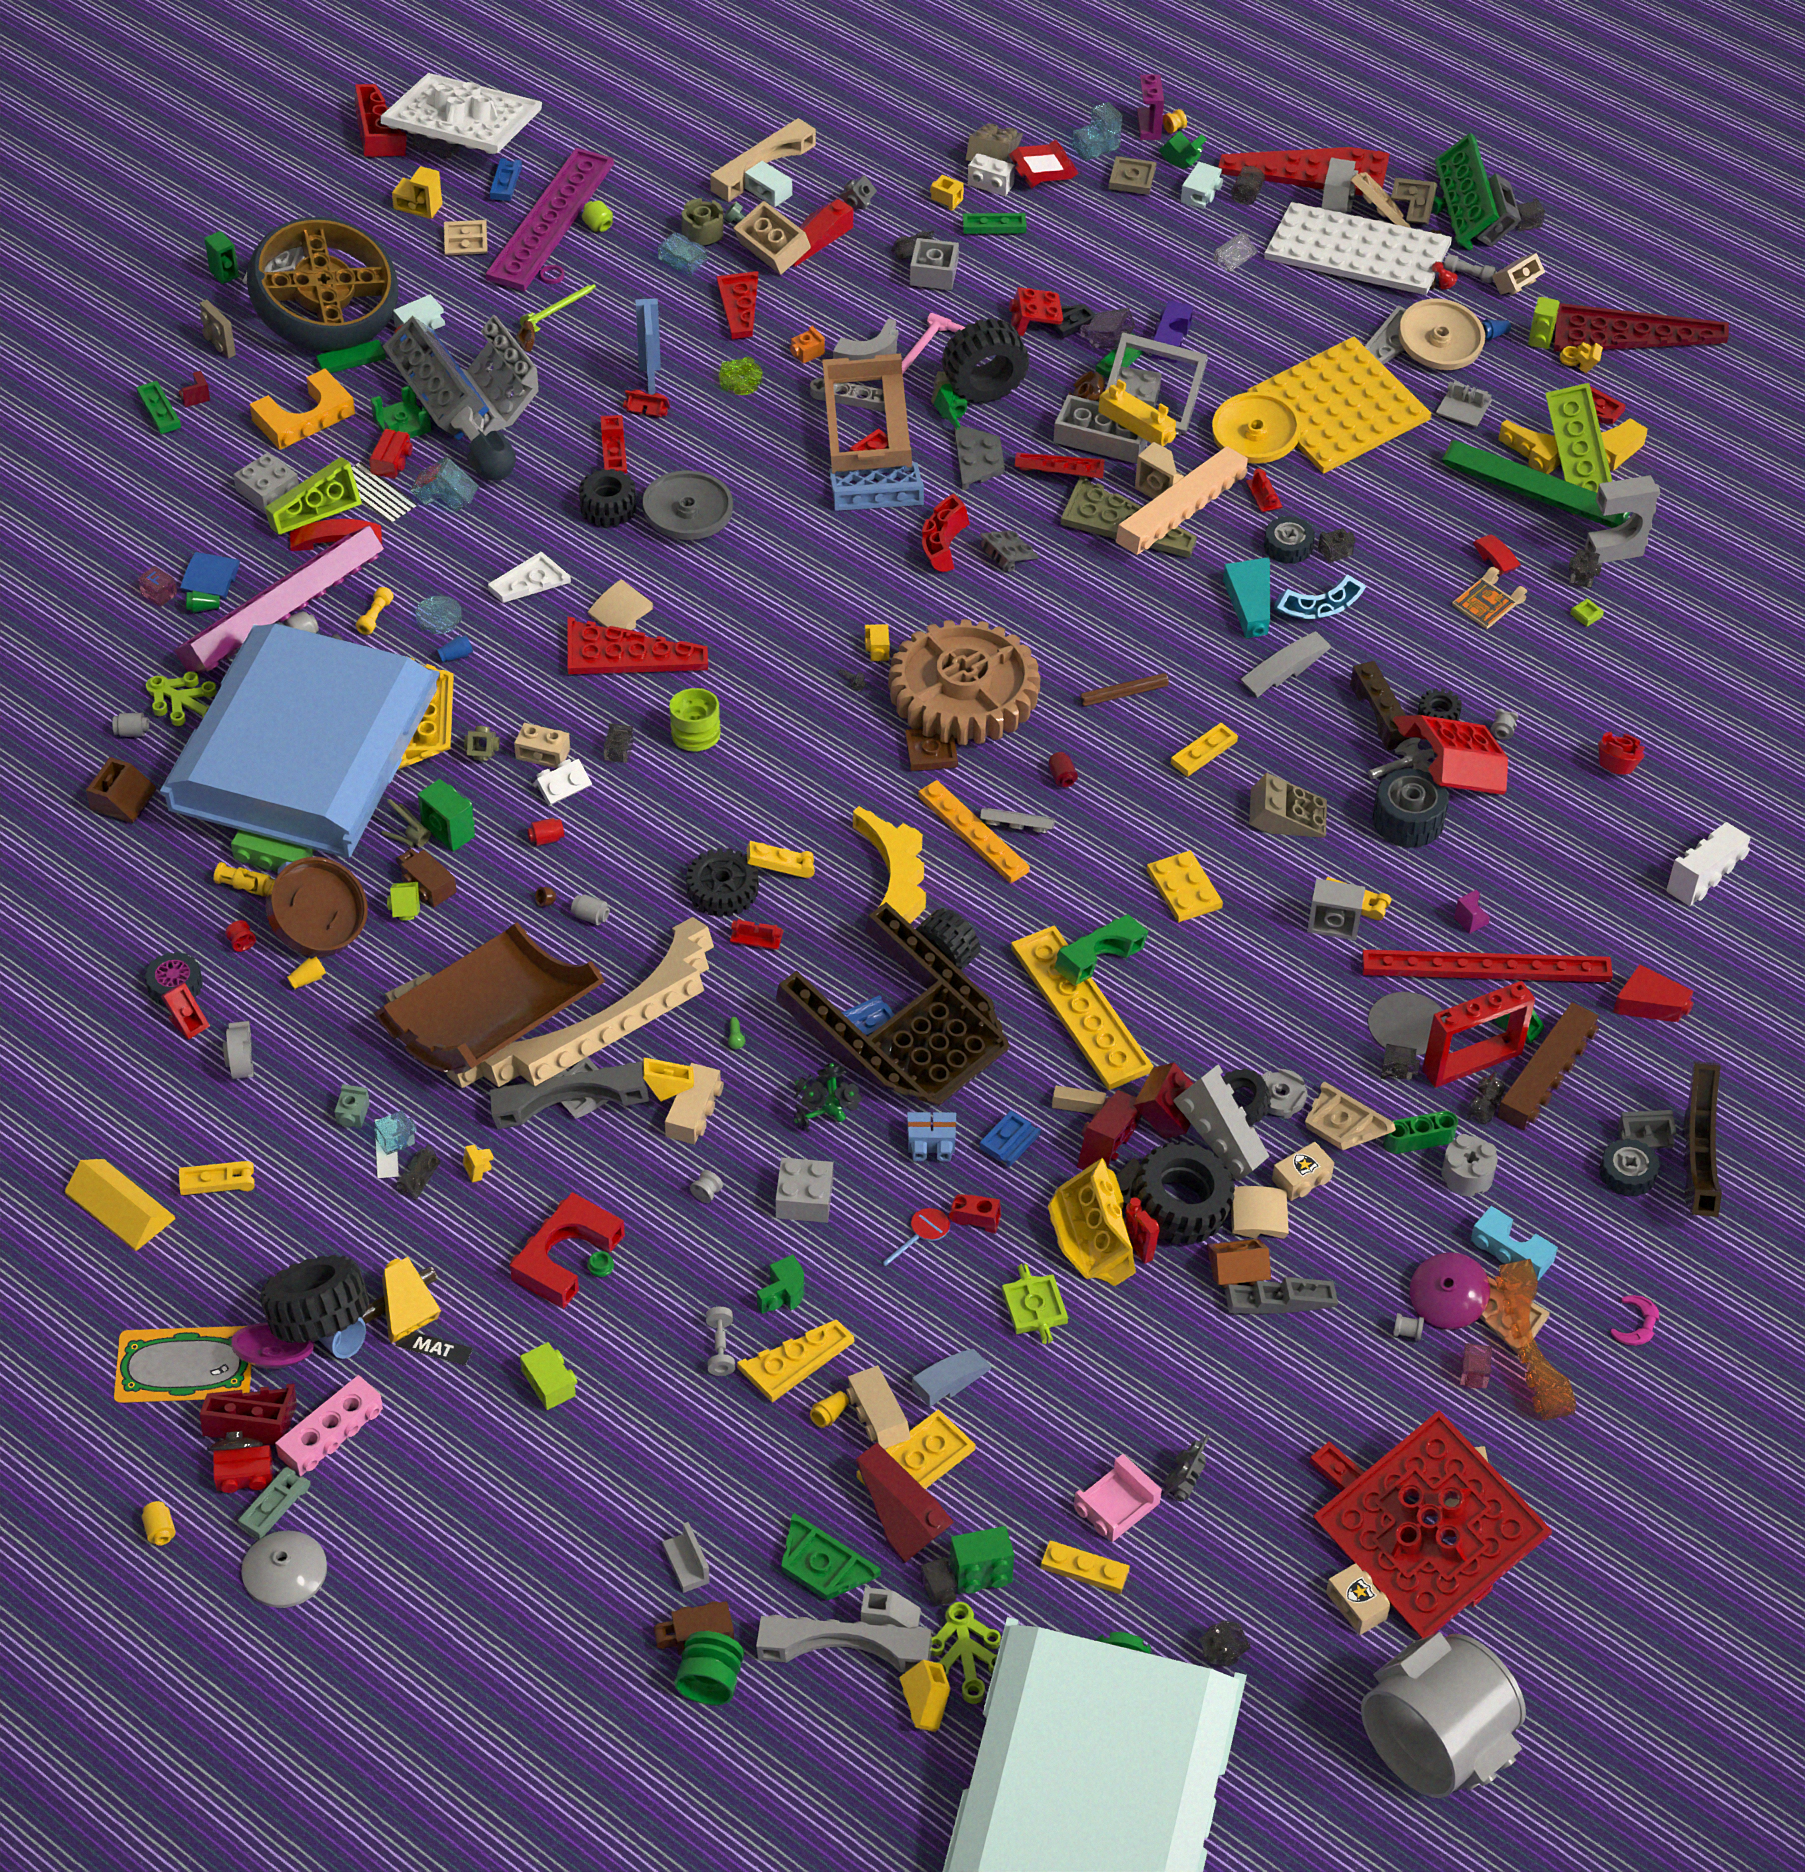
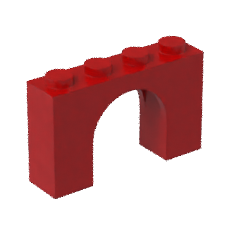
M572 1192L566 1200L563 1199L559 1203L556 1212L550 1218L545 1219L539 1232L528 1239L522 1252L512 1258L510 1262L511 1280L564 1309L579 1291L578 1276L550 1260L547 1256L550 1249L562 1240L578 1238L586 1240L610 1254L625 1236L624 1220Z

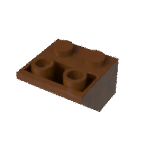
M109 757L87 788L86 793L91 810L134 823L155 793L156 786L131 763Z

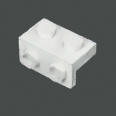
M570 759L565 760L557 765L558 769L552 772L550 769H547L536 775L537 779L533 785L535 788L539 787L548 806L592 785L579 759L573 762Z

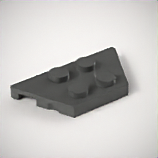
M962 425L959 430H956L954 427L962 490L969 489V484L979 481L981 484L988 481L989 478L1004 474L1005 466L1000 436Z

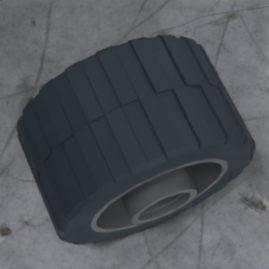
M1405 768L1387 774L1377 787L1372 814L1373 825L1379 835L1383 836L1388 842L1409 848L1422 847L1436 840L1443 831L1449 803V794L1446 786L1441 787L1433 781L1431 773L1421 771L1420 769Z

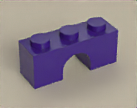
M1168 301L1166 309L1162 308L1161 322L1156 323L1155 336H1151L1150 340L1182 348L1183 335L1187 336L1192 323L1194 306ZM1155 354L1151 356L1154 359L1177 363V360Z

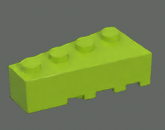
M339 457L264 507L270 528L280 535L361 505L362 502L350 462L343 457Z

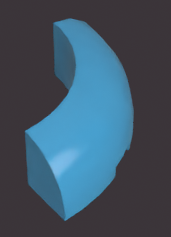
M1347 574L1338 580L1331 591L1318 596L1303 595L1286 589L1279 594L1274 609L1282 614L1301 619L1328 617L1341 612L1356 601L1366 588V585Z

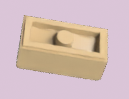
M1056 1085L1052 1108L1095 1114L1097 1109H1102L1106 1093Z

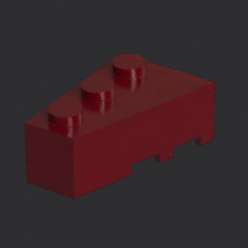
M1117 1090L1111 1098H1106L1101 1110H1096L1090 1123L1086 1122L1081 1133L1084 1140L1077 1168L1085 1170L1101 1158L1104 1159L1107 1168H1109L1110 1160L1116 1162L1119 1154L1116 1153L1117 1149L1122 1143L1127 1144L1141 1121L1142 1114L1133 1106L1137 1099L1136 1097Z
M286 1384V1388L269 1390V1387H260V1391L243 1393L242 1390L207 1393L200 1411L202 1436L276 1446L275 1443L288 1433L297 1407L295 1384Z

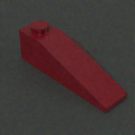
M875 1443L855 1459L866 1489L870 1492L873 1499L876 1515L880 1517L885 1530L883 1532L885 1538L904 1563L954 1523L938 1501L878 1443Z

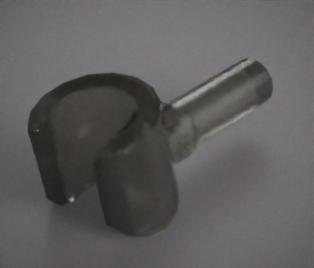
M842 668L839 670V674L851 680L850 685L854 690H863L866 685L863 673L854 675Z

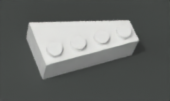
M1724 823L1709 835L1707 841L1705 839L1701 840L1695 850L1690 848L1686 851L1684 859L1680 856L1675 859L1666 891L1688 906H1691L1696 900L1701 901L1711 886L1715 887L1719 883L1725 872L1727 874L1730 873L1739 859L1743 860L1750 850L1748 848L1750 836L1731 824Z

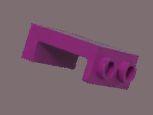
M1160 74L1140 75L1143 103L1150 104L1149 107L1137 108L1140 140H1161L1164 109Z

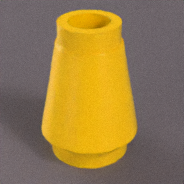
M315 956L304 961L291 975L287 976V979L292 987L297 989L322 979L326 971Z
M838 1391L836 1394L815 1403L810 1411L812 1421L820 1428L831 1426L849 1404V1398L844 1392Z

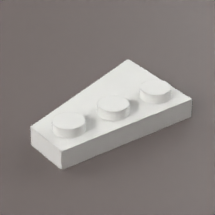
M540 552L489 583L488 591L504 603L570 583L571 578L562 568L544 553Z

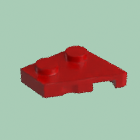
M1590 386L1598 422L1613 424L1625 411L1626 405Z

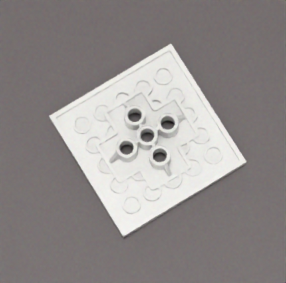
M427 73L381 116V124L388 125L392 129L400 128L412 134L420 133L427 135L431 139L439 138L451 144L458 143L470 149L478 148L485 150L486 153L495 154L541 110L542 102L482 87L476 83H466Z

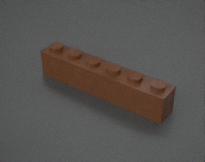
M1571 1002L1502 1099L1497 1115L1498 1118L1524 1131L1529 1123L1534 1124L1536 1122L1541 1106L1546 1107L1548 1105L1553 1089L1558 1090L1560 1088L1565 1072L1570 1073L1576 1063L1575 1058L1577 1055L1581 1057L1587 1048L1588 1043L1586 1042L1589 1039L1593 1040L1599 1030V1027L1596 1026L1599 1015Z

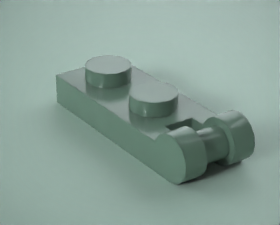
M289 1467L284 1468L238 1519L239 1526L257 1538H263L296 1499L307 1492L311 1482L305 1477L299 1478L296 1476L295 1471ZM291 1485L292 1487L287 1489L284 1486Z

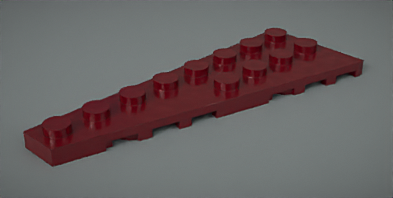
M1559 303L1555 323L1554 351L1562 352L1568 346L1578 348L1583 342L1590 346L1597 343L1603 349L1721 344L1728 341L1729 322Z

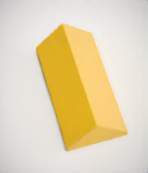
M105 1159L80 1160L65 1189V1194L134 1251L140 1249L175 1220V1216Z

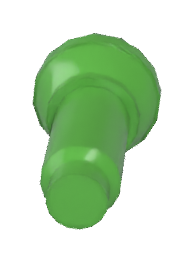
M732 1017L729 1022L731 1034L728 1038V1044L736 1050L744 1046L745 1037L740 1032V1024L737 1017Z

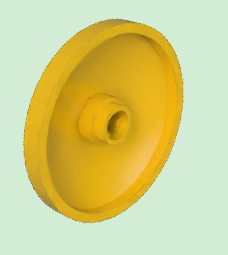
M1247 392L1228 399L1217 409L1213 417L1212 433L1215 443L1221 450L1227 446L1247 457V463H1267L1284 457L1294 449L1301 434V420L1294 406L1284 398L1266 392Z

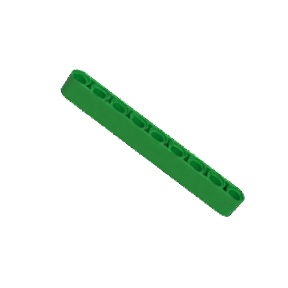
M1451 440L1441 460L1443 464L1452 469L1612 529L1624 524L1630 512L1603 516L1596 502V492L1456 440Z

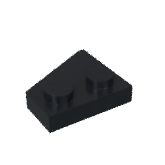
M1085 304L1061 306L1062 323L1047 324L1060 337L1064 338L1097 323L1098 316Z

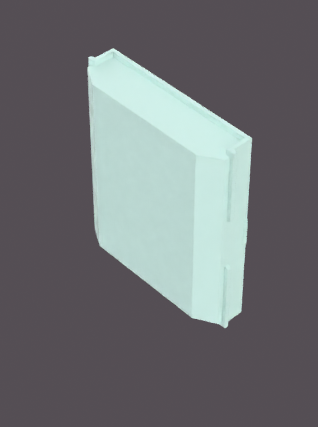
M1007 1617L983 1711L987 1721L970 1788L963 1790L943 1872H1203L1207 1856V1850L1203 1847V1844L1210 1831L1216 1804L1214 1795L1218 1777L1224 1775L1247 1675L1235 1672L1233 1678L1206 1667L1040 1627L1019 1625V1620Z

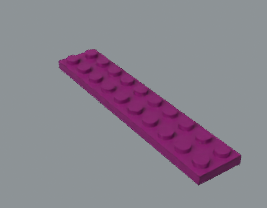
M575 148L486 272V280L525 291L613 167L614 158Z

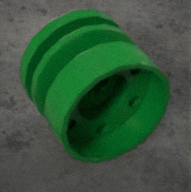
M697 1631L689 1634L685 1641V1649L682 1652L683 1661L680 1663L675 1677V1688L686 1698L701 1704L723 1705L730 1702L734 1696L737 1674L740 1672L741 1663L744 1658L743 1647L731 1637L717 1632Z

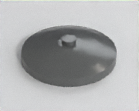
M685 470L665 474L654 480L647 487L643 496V514L647 522L658 532L676 539L694 540L714 535L729 523L733 513V498L728 487L714 476L698 471Z

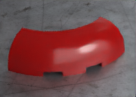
M954 493L941 501L933 509L934 513L929 519H926L922 529L924 552L931 565L936 570L942 572L955 569L949 548L950 544L962 529L970 525L966 505Z

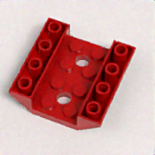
M1423 715L1395 716L1393 718L1400 734L1405 737L1427 739L1432 745V750L1438 756L1429 766L1428 770L1437 785L1490 794H1505L1507 789L1508 757L1485 725Z

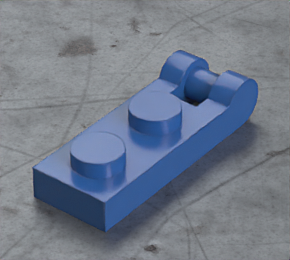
M500 158L490 190V199L511 201L519 173L522 170V160L508 161L507 158Z

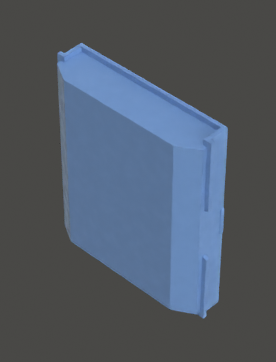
M276 623L262 626L254 624L224 676L220 690L198 729L193 731L162 786L160 794L166 797L168 811L350 859L387 785L391 783L401 764V758L437 690L436 681L440 673L439 671L428 670L406 656Z

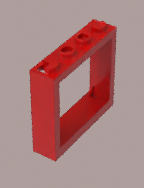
M1523 981L1433 1015L1422 1070L1434 1088L1522 1055L1535 1003V997ZM1510 1013L1505 1033L1449 1054L1453 1034ZM1447 1016V1018H1445V1022H1443L1441 1017Z

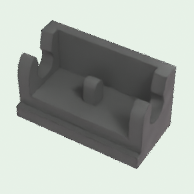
M1673 1110L1621 1113L1617 1127L1620 1140L1636 1139L1641 1143H1646L1651 1149L1674 1147L1673 1135H1676V1126Z

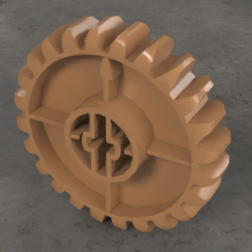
M970 619L961 620L960 625H955L952 620H946L942 628H939L936 624H930L927 626L926 634L922 631L914 632L911 635V641H903L899 646V652L894 654L891 660L888 681L891 702L897 706V713L901 718H908L909 727L912 729L923 727V735L926 737H933L937 731V734L940 735V742L948 743L951 735L957 738L959 745H966L968 739H974L977 744H984L985 736H990L994 740L1003 738V730L1008 733L1016 731L1018 729V722H1026L1030 717V711L1035 709L1037 705L1038 693L1040 691V675L1038 673V663L1035 658L1031 657V649L1026 645H1020V638L1016 635L1011 634L1005 637V628L998 626L993 630L988 629L989 624L985 621H980L977 626H973Z

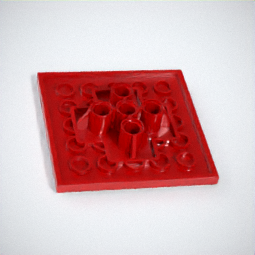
M1440 1410L1313 1515L1314 1520L1354 1564L1356 1563L1362 1571L1364 1570L1370 1575L1376 1589L1386 1595L1392 1607L1421 1639L1435 1634L1552 1534L1550 1527ZM1409 1496L1419 1497L1418 1502L1411 1505L1407 1504L1405 1500ZM1449 1498L1459 1500V1503L1454 1507L1445 1505ZM1428 1516L1438 1518L1436 1523L1432 1525L1424 1523V1519ZM1407 1534L1417 1536L1411 1543L1402 1541L1403 1537ZM1447 1536L1457 1538L1456 1542L1452 1545L1442 1543L1443 1539Z

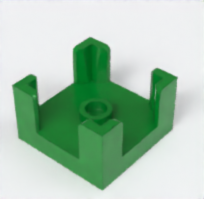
M410 385L401 389L402 402L383 408L381 396L371 398L373 419L382 433L385 429L405 432L409 434L411 439L431 432L429 412L424 406L422 411L417 405L416 394Z

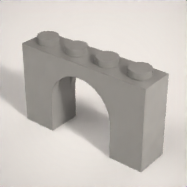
M1651 475L1599 484L1596 502L1603 516L1624 512H1633V514L1624 524L1616 528L1588 533L1585 550L1592 564L1644 555L1645 547L1648 545L1649 530L1652 529L1653 514L1656 513L1657 498L1660 496L1659 486L1655 484Z

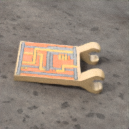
M1491 567L1478 582L1452 602V606L1486 630L1513 607L1526 600V595L1524 594L1527 593V589L1519 586L1509 596L1493 585L1499 578L1497 576L1499 570L1495 567Z

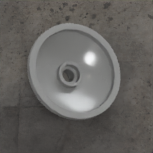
M278 1531L266 1535L248 1550L242 1564V1579L247 1592L259 1603L275 1608L296 1606L310 1599L322 1586L327 1573V1561L322 1547L312 1537L297 1531ZM286 1557V1560L278 1561V1559Z

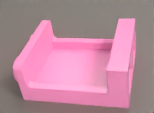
M1122 1454L1115 1459L1113 1470L1084 1493L1081 1490L1075 1493L1074 1507L1082 1518H1087L1094 1525V1528L1101 1536H1106L1113 1542L1160 1504L1162 1489Z

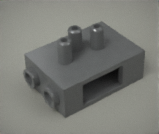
M1497 173L1489 178L1488 182L1499 218L1476 235L1477 239L1490 247L1494 246L1521 221L1511 184Z

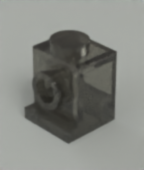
M1534 198L1533 202L1517 205L1521 221L1516 225L1519 232L1542 227L1545 210L1537 198Z
M1344 528L1327 534L1321 532L1318 550L1329 563L1353 555L1356 542L1352 532L1347 533Z
M609 723V730L604 744V760L628 763L634 743L633 726Z
M1386 1044L1380 1079H1386V1076H1391L1397 1079L1411 1080L1412 1074L1418 1075L1420 1060L1415 1059L1417 1049Z
M947 1556L921 1565L920 1580L933 1607L941 1604L949 1605L957 1599L955 1594V1588L958 1586L957 1580L952 1571L948 1572L949 1560Z

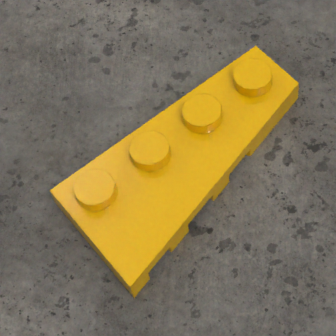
M836 1319L806 1332L805 1336L799 1339H790L783 1342V1346L771 1351L766 1349L759 1352L757 1357L748 1361L745 1358L737 1362V1368L773 1403L854 1343V1336Z

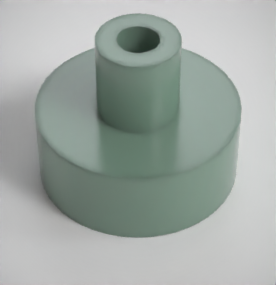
M735 201L726 211L723 218L729 223L734 219L740 222L745 218L740 213L743 206Z

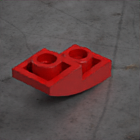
M1492 534L1473 542L1484 561L1490 559L1495 568L1499 570L1500 576L1516 570L1521 565L1510 549Z

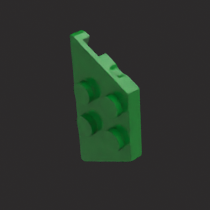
M796 1513L792 1515L789 1535L786 1541V1550L781 1565L783 1573L826 1601L872 1581L881 1575V1568Z

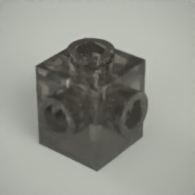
M1578 549L1576 557L1570 558L1568 570L1572 572L1569 583L1592 588L1594 577L1600 576L1602 564L1598 563L1600 554Z
M1226 1620L1212 1625L1208 1628L1207 1633L1199 1638L1205 1658L1212 1664L1225 1667L1235 1664L1239 1657L1251 1648L1240 1623Z

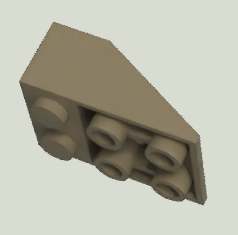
M987 123L986 126H982L970 135L966 160L972 161L978 153L1011 164L1012 160L1008 154L1018 148L1023 133H1018V130L1015 128H1006L1004 130L999 129L998 125Z
M1266 773L1251 788L1250 825L1271 834L1320 838L1326 836V799L1269 773Z

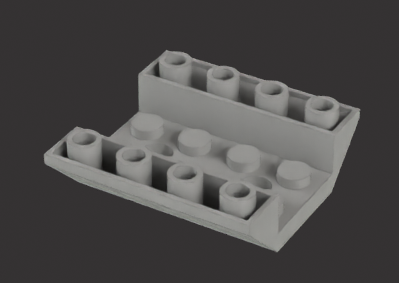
M492 315L480 331L488 343L467 370L461 368L489 407V410L482 417L484 419L483 430L486 434L513 425L539 391L537 367L496 315Z

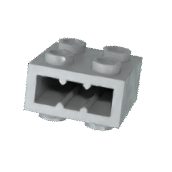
M269 452L233 474L236 491L264 512V507L299 485L297 473Z

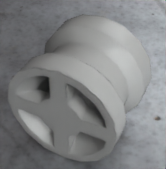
M703 1170L699 1175V1180L691 1184L690 1190L698 1200L710 1203L714 1198V1193L719 1192L723 1188V1183L715 1173Z

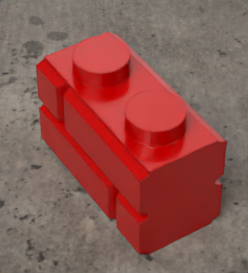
M390 429L383 431L369 459L372 474L377 476L384 475L387 478L395 479L399 471L404 470L405 459L407 456H411L413 444L410 443L408 433L396 432Z
M270 1445L213 1451L214 1481L217 1491L222 1490L225 1493H233L242 1488L262 1490L272 1483L273 1461Z

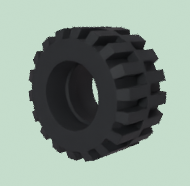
M601 469V471H593L591 475H586L585 480L581 481L579 486L580 510L584 519H588L589 523H596V526L599 527L602 525L605 527L614 525L616 527L620 526V523L628 522V519L633 517V513L636 512V488L634 481L631 480L628 474L624 475L623 471H615V469Z
M936 909L916 928L960 971L980 953L981 945L974 929L962 916L950 909Z

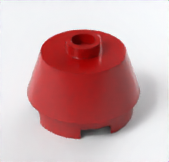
M1612 732L1604 733L1602 740L1598 742L1600 766L1614 774H1631L1644 758L1643 751L1645 747L1640 746L1641 741L1631 735L1623 734V737L1612 736Z

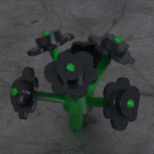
M837 1063L826 1064L824 1069L817 1071L819 1075L816 1077L817 1082H814L811 1087L806 1086L811 1075L807 1079L801 1077L799 1081H795L796 1085L793 1089L797 1093L793 1098L796 1099L801 1090H803L805 1095L802 1097L801 1103L813 1111L805 1115L803 1108L799 1104L795 1105L797 1112L794 1113V1122L799 1128L802 1127L804 1131L809 1132L808 1119L823 1113H827L829 1116L833 1115L838 1122H842L845 1120L846 1115L841 1108L847 1107L851 1111L857 1109L862 1097L858 1094L859 1089L857 1085L853 1083L848 1085L843 1081L842 1074L847 1073L844 1066H839Z

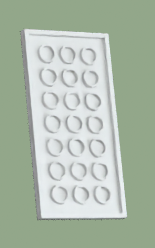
M1291 202L1265 251V259L1427 295L1437 272L1432 270V265L1435 261L1443 262L1451 245L1452 237Z

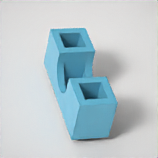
M1491 1206L1474 1225L1470 1241L1475 1243L1480 1249L1496 1256L1502 1263L1515 1268L1523 1276L1537 1282L1553 1264L1558 1247L1536 1233L1527 1242L1512 1240L1509 1235L1513 1219Z

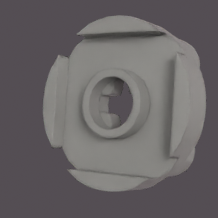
M1280 1069L1279 1072L1274 1073L1269 1071L1262 1075L1272 1098L1270 1099L1271 1107L1268 1109V1113L1288 1119L1303 1108L1307 1099V1090L1302 1077L1286 1069ZM1285 1090L1286 1094L1283 1096L1278 1095L1275 1091Z

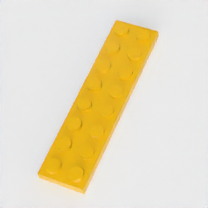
M1055 925L1011 942V950L1108 1090L1150 1074L1153 1068L1152 1063L1093 979L1089 978L1074 986L1054 968L1058 951L1063 946H1069Z

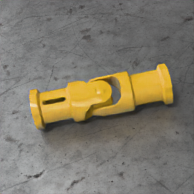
M220 862L214 872L215 883L233 885L235 889L240 890L243 888L248 892L263 897L267 895L274 881L270 875L249 871L242 867L238 869L226 866L224 862Z

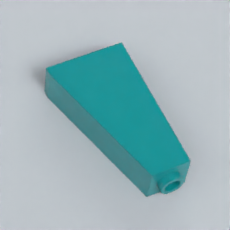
M1269 557L1225 564L1223 582L1245 638L1268 635L1270 623Z

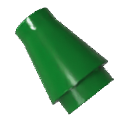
M195 590L186 592V611L195 613L219 609V595Z

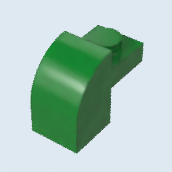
M1179 131L1158 151L1170 164L1184 169L1190 167L1201 156L1202 145L1207 139L1201 134L1190 143L1182 132Z
M792 1254L770 1265V1281L772 1285L757 1291V1307L762 1314L770 1310L774 1311L785 1303L791 1311L801 1303L804 1296V1272Z

